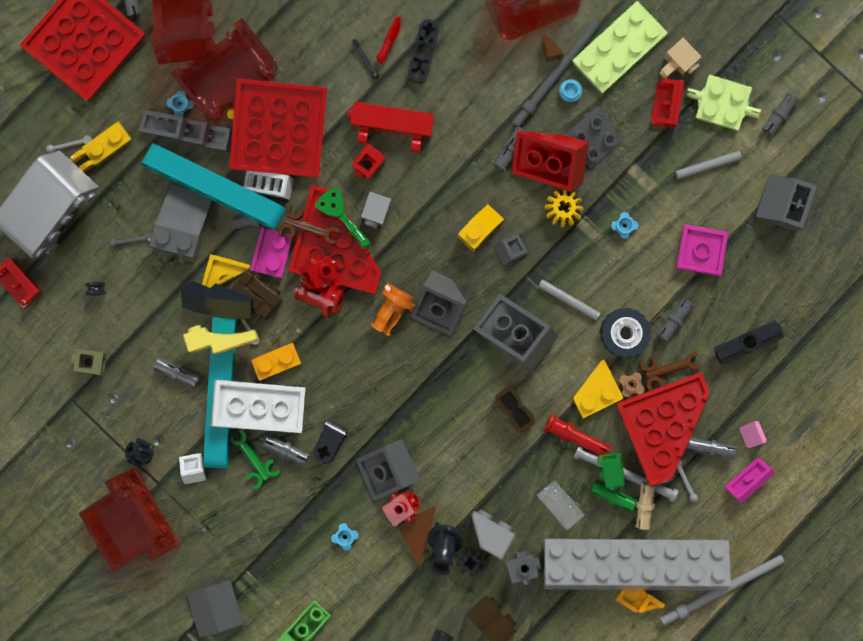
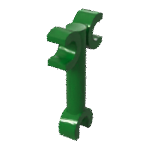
M241 429L242 440L238 442L231 436L230 441L241 448L256 472L250 473L246 478L249 480L252 477H257L259 482L253 488L259 489L265 480L271 476H278L281 470L279 469L276 472L269 470V466L275 462L274 460L267 461L265 467L247 442V433Z

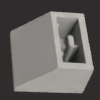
M481 509L478 513L473 511L471 515L481 548L502 559L515 536L511 532L512 527L502 521H499L498 524L491 521L493 516Z

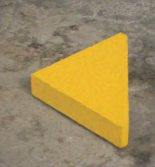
M210 254L202 285L210 288L215 283L223 285L241 275L244 271H248L251 265Z

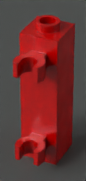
M354 101V107L349 108L348 121H351L352 128L359 129L358 144L367 145L370 130L413 137L411 152L420 153L422 139L431 140L434 114Z

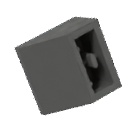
M769 175L755 218L796 232L800 231L804 227L817 186L796 178Z

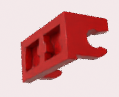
M665 78L657 81L650 125L675 129L678 124L684 81Z
M8 257L0 265V282L23 309L27 308L43 294L40 288L14 259Z

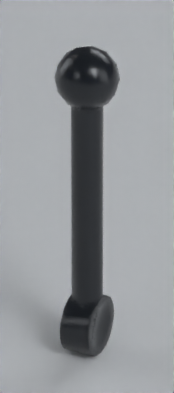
M355 38L352 40V43L369 68L371 78L374 80L380 77L379 72L374 70Z

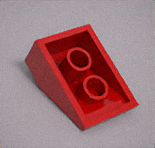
M517 131L511 173L572 192L583 183L589 142L565 135Z

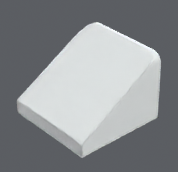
M202 453L179 457L181 478L184 484L206 480Z

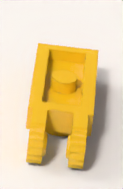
M116 122L84 145L83 149L78 150L69 157V160L76 163L88 155L91 160L79 166V169L85 173L92 167H97L125 147L132 139L121 124Z

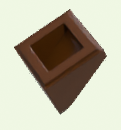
M544 35L541 43L545 60L550 62L562 59L564 52L547 35Z

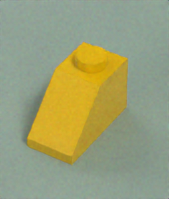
M487 204L458 233V238L475 252L504 221V218Z

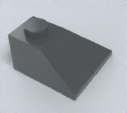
M432 270L422 288L411 318L452 336L466 300L452 279Z

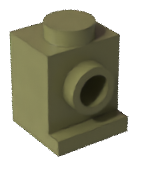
M76 349V353L72 354L71 367H74L73 371L104 376L107 354ZM89 358L93 360V364L90 367L86 365V360Z

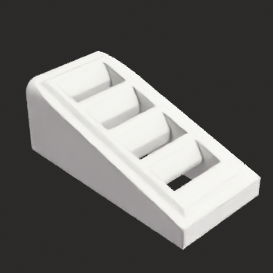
M247 171L243 187L257 194L289 200L294 179L288 175ZM256 175L258 176L256 188H252L254 176ZM266 177L265 187L262 189L263 179ZM276 179L274 189L271 191L272 181Z

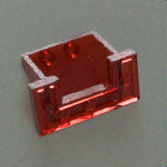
M136 468L105 481L104 483L110 493L78 513L112 572L121 569L145 553L152 562L181 546Z

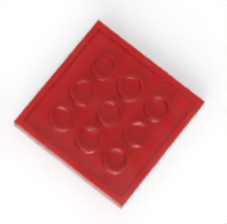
M58 0L20 43V46L89 103L143 41L146 34L105 0Z
M237 78L229 169L319 177L327 88Z

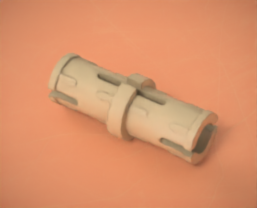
M641 482L640 498L636 505L638 515L635 527L643 530L650 529L651 514L655 507L653 497L656 486L650 488L648 482Z

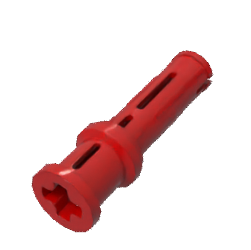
M553 413L543 429L545 433L549 431L559 436L560 440H570L597 455L609 454L601 450V448L609 452L612 448L611 445L575 429L571 422L566 423L556 418Z

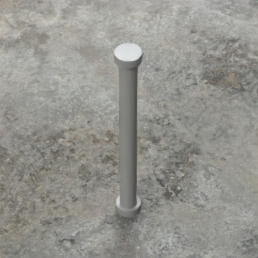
M581 446L577 447L573 458L577 460L580 458L598 466V456L582 450L583 447ZM623 468L625 479L641 485V482H648L647 478ZM661 484L655 487L656 493L674 502L678 494L677 489L674 488L672 490Z

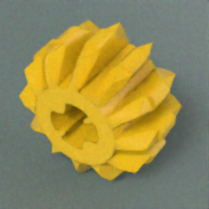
M563 189L561 196L556 190L554 191L555 198L551 196L547 198L551 204L545 205V209L551 210V212L546 217H555L552 222L553 225L560 220V225L564 228L566 220L572 226L574 225L572 218L576 220L581 218L576 212H582L583 207L576 205L582 200L581 198L573 200L576 194L574 191L570 196H567V190ZM561 203L564 206H569L568 213H565L564 210L559 211Z

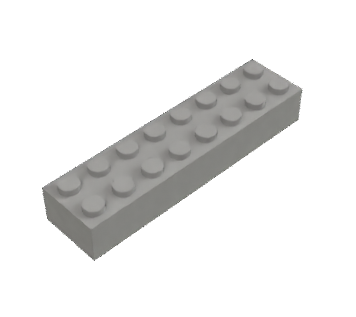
M545 539L543 544L544 589L727 591L731 587L729 540Z

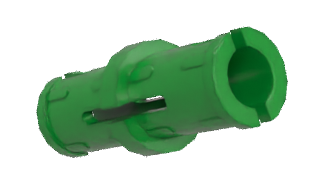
M598 480L594 482L590 491L591 494L608 501V504L619 506L630 513L637 503V499L625 495L619 491L620 489L608 490L606 485Z

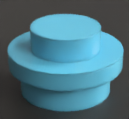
M575 80L563 82L559 90L560 96L566 102L577 101L582 94L581 85Z

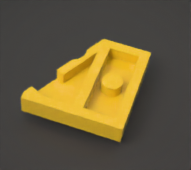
M605 360L600 361L573 397L582 418L624 399Z

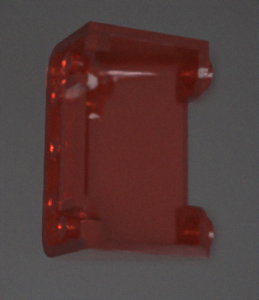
M486 0L485 6L499 36L506 41L515 40L572 15L578 11L581 0Z

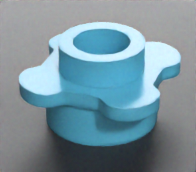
M178 91L171 99L167 100V106L175 111L176 116L183 117L184 112L188 109L191 110L194 106L193 102L187 99L184 91Z
M623 212L620 214V218L612 223L611 227L620 233L622 239H628L630 233L638 229V222L629 217L627 212Z
M342 523L339 525L337 533L332 535L331 539L333 543H338L342 546L343 550L347 551L351 549L352 542L359 535L356 530L352 531L348 528L347 524Z

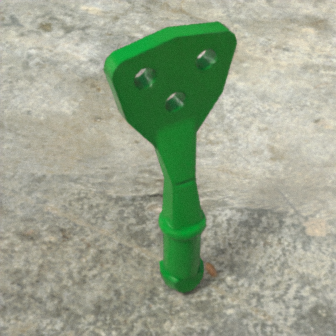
M333 188L324 193L315 203L316 208L326 215L340 219L345 223L350 231V235H353L360 246L364 249L369 248V239L363 235L359 227H356L348 219L344 211V200L339 189Z

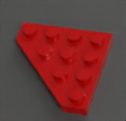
M311 185L302 221L325 229L336 227L340 230V234L335 232L330 234V239L337 242L336 245H330L323 237L299 230L288 271L301 275L299 268L308 264V259L317 254L330 256L338 267L337 272L339 276L333 279L334 283L376 295L381 271L368 249L362 248L353 235H350V231L345 223L337 217L326 215L316 208L315 203L330 189Z
M702 372L617 403V408L650 488L673 479L710 395Z

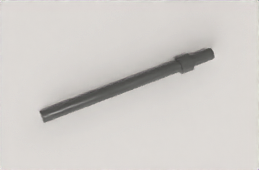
M596 19L591 21L533 97L523 104L521 112L512 122L515 126L520 127L529 115H533L541 99L600 26L599 21Z

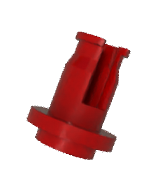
M300 279L301 289L295 288V300L300 299L307 304L322 308V315L326 318H331L334 314L337 315L345 298V292L342 291L341 284L334 283L326 288L308 289L304 279Z

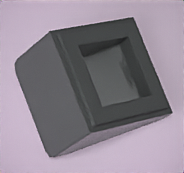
M518 233L500 241L494 246L503 265H507L528 253Z

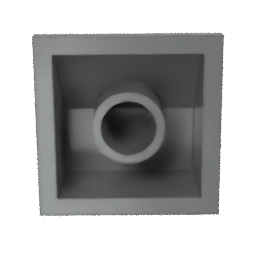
M402 439L356 459L373 501L420 481Z

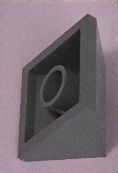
M231 580L187 593L200 638L244 624Z

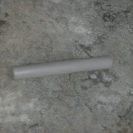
M740 151L717 157L675 171L677 179L688 177L740 160L742 156Z
M543 279L538 286L596 321L601 314Z

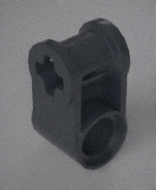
M328 419L313 451L316 460L322 464L332 462L339 447L344 442L349 428ZM327 447L330 456H325L321 459L319 450H325Z

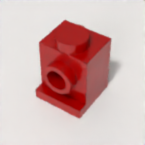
M367 144L351 164L352 168L355 169L353 174L362 181L365 178L370 181L386 162V157L370 144ZM370 162L372 167L365 169L364 163Z

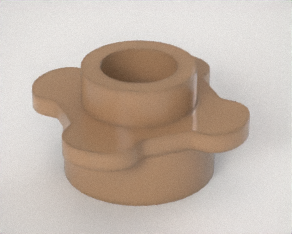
M635 372L631 376L622 375L619 381L623 388L622 394L625 397L635 393L640 395L644 392V387L641 386L640 381L642 378L641 374Z

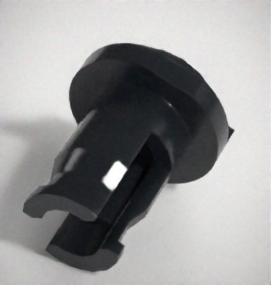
M436 522L435 526L428 532L427 543L433 549V566H431V570L438 575L450 573L449 568L453 566L452 559L454 553L463 547L464 537L460 530L453 526L440 525L439 522Z

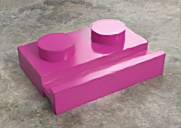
M261 227L250 270L283 279L293 239L289 238L290 234L284 233L281 236L276 230Z

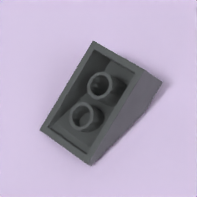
M170 185L155 223L149 246L154 250L196 261L213 200L190 189Z
M501 294L498 295L473 328L475 332L530 372L533 371L558 338V335L550 325Z

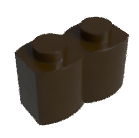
M508 386L494 396L496 405L504 414L508 415L509 423L514 430L523 433L535 424L533 414L527 407L522 405L520 396L513 388Z
M484 596L466 615L489 641H507L517 632L514 628L517 623L509 614L504 616L499 611L502 606L493 596L490 599Z

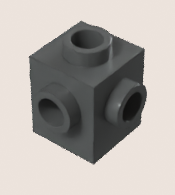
M522 551L515 553L514 558L505 560L512 584L521 582V585L531 584L535 582L534 578L539 577L538 572L541 571L538 558H534L533 554ZM523 564L528 565V569L525 572L520 570Z

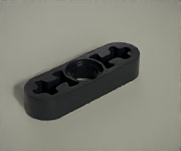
M431 19L424 20L419 26L408 69L409 79L415 84H421L428 78L439 35V26ZM428 25H431L432 30L435 31V33L431 32L429 36V41H433V44L428 41H420V38L425 40L426 31L423 28L427 29ZM419 47H428L430 54L427 57H420L417 54ZM415 59L423 63L421 70L425 74L420 75L419 78H415V73H412V71H416L418 68V62H414Z

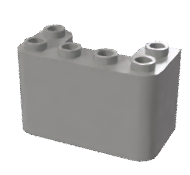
M60 150L42 155L31 165L0 207V230L32 259L36 257L41 258L46 253L51 254L58 247L57 237L60 234L59 229L72 219L73 215L71 213L75 208H79L84 203L88 205L96 197L94 193L99 186Z

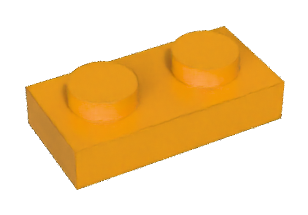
M293 343L251 360L259 381L302 364Z

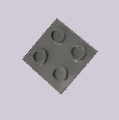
M598 107L594 108L565 135L589 142L586 165L589 169L594 167L623 140Z

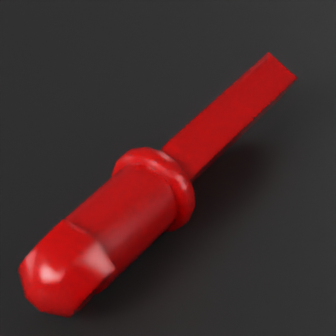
M400 16L394 18L383 40V45L376 55L378 63H383L387 60L386 57L401 28L402 19Z

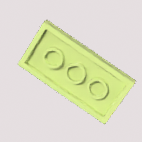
M636 1L574 58L572 63L603 94L667 35V32Z

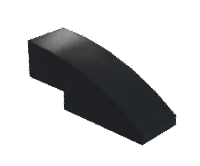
M190 281L181 289L182 308L222 318L251 319L253 317V298L215 283L210 288L195 281Z

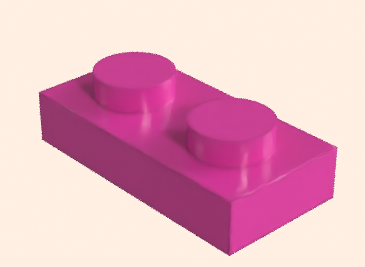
M758 457L730 481L725 488L742 504L775 473L772 468Z

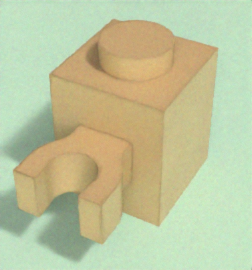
M682 38L664 56L669 63L661 69L659 74L665 79L675 70L681 76L687 72L692 74L700 66L698 62L701 56Z

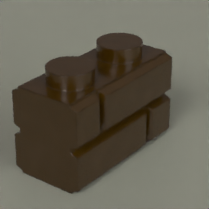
M246 270L231 290L253 298V311L267 320L283 299L279 296L282 292L272 284L269 287L263 284L262 280L264 278L254 270L251 273Z

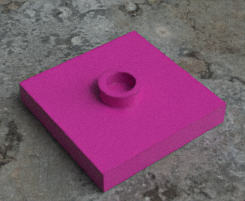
M684 224L676 269L721 277L728 232Z

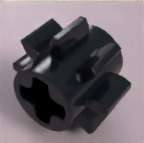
M140 438L136 439V443L129 442L125 449V457L129 458L127 463L139 468L142 467L143 463L149 464L153 458V449L150 448L151 443Z
M468 548L467 555L464 556L459 553L462 562L456 563V566H463L462 575L467 571L473 577L474 571L482 572L479 564L485 561L478 560L479 551L473 555ZM468 557H472L474 561H477V564L473 565V569H469L468 565H464Z

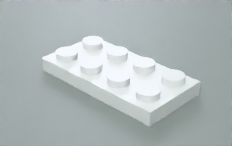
M214 380L211 426L302 433L305 388Z

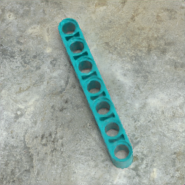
M151 144L141 162L149 170L272 230L277 229L287 211L281 205L156 144Z
M213 316L212 333L237 334V319ZM212 347L210 350L204 468H228L231 428L211 426L214 380L234 382L236 348L217 355L213 353Z

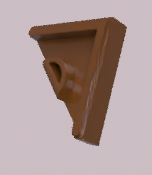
M434 506L417 515L418 517L406 524L405 522L398 526L417 564L421 562L427 535L436 510Z

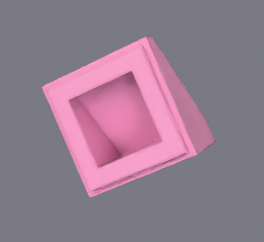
M758 421L739 428L747 448L763 444L767 441Z

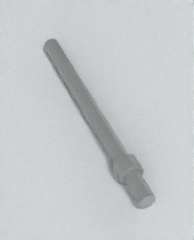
M779 555L731 580V587L727 591H710L685 605L682 603L676 606L675 610L660 617L662 624L665 626L678 618L683 619L689 616L691 611L784 564V559Z

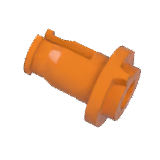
M387 283L382 291V294L387 298L379 309L374 323L372 322L370 325L377 331H383L387 336H390L392 328L397 325L406 309L413 311L415 305L412 303L414 299L412 296Z

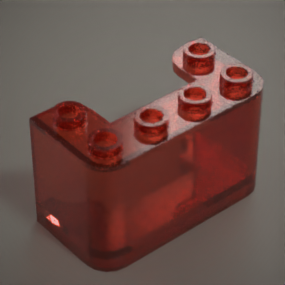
M152 0L154 31L151 34V42L158 65L213 58V54L217 53L215 40H213V35H215L214 22L210 21V17L214 16L212 3H209V0Z
M243 18L233 24L235 27L232 31L233 34L227 32L226 38L192 64L189 61L186 64L187 69H181L178 66L170 72L207 122H217L224 116L223 112L235 107L237 78L258 81L266 80L269 82L277 75L278 65L276 60Z

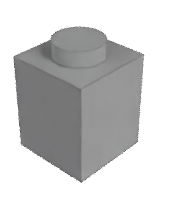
M370 192L361 215V219L365 221L364 224L375 229L378 226L383 227L392 200Z

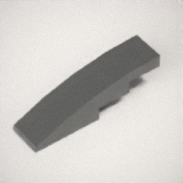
M144 110L139 127V132L225 152H229L232 141V129L148 110Z

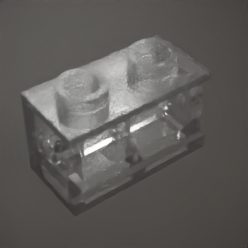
M555 480L551 481L536 494L567 530L585 516Z

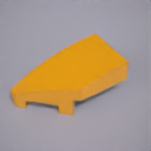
M621 590L615 600L635 613L660 609L665 606V604L643 590Z

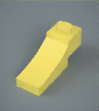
M201 325L187 329L188 333L183 334L190 353L212 347L213 353L217 355L259 341L255 330L239 334L210 333L205 327L201 328Z

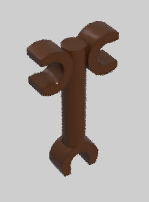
M290 204L287 206V217L284 224L279 227V235L283 236L284 231L290 229L291 234L289 238L294 239L296 237V228L323 237L330 245H336L337 242L330 239V234L333 232L340 234L338 228L330 227L325 229L301 221L299 219L303 217L304 210L300 208L298 214L292 215L291 210L293 206Z
M690 353L684 360L657 368L655 357H651V367H646L643 360L639 361V366L645 371L647 378V390H652V381H657L659 387L664 386V382L659 376L685 368H690L691 370L699 369L701 364L693 365L691 363V358L697 356L698 353Z

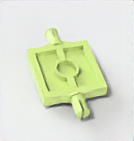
M708 75L705 87L701 91L689 87L687 89L686 97L698 100V110L695 118L739 131L745 115L758 119L761 113V109L749 106V96L752 87Z

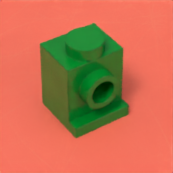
M621 453L598 455V466H603L599 467L601 481L605 480L606 488L608 490H616L620 486H624L625 477Z

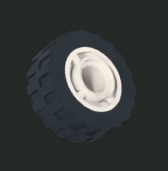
M621 308L608 314L605 320L602 321L600 340L603 343V347L616 357L630 358L639 355L647 348V344L651 340L650 323L637 310ZM623 327H628L631 331V335L627 340L623 339L620 335V330Z

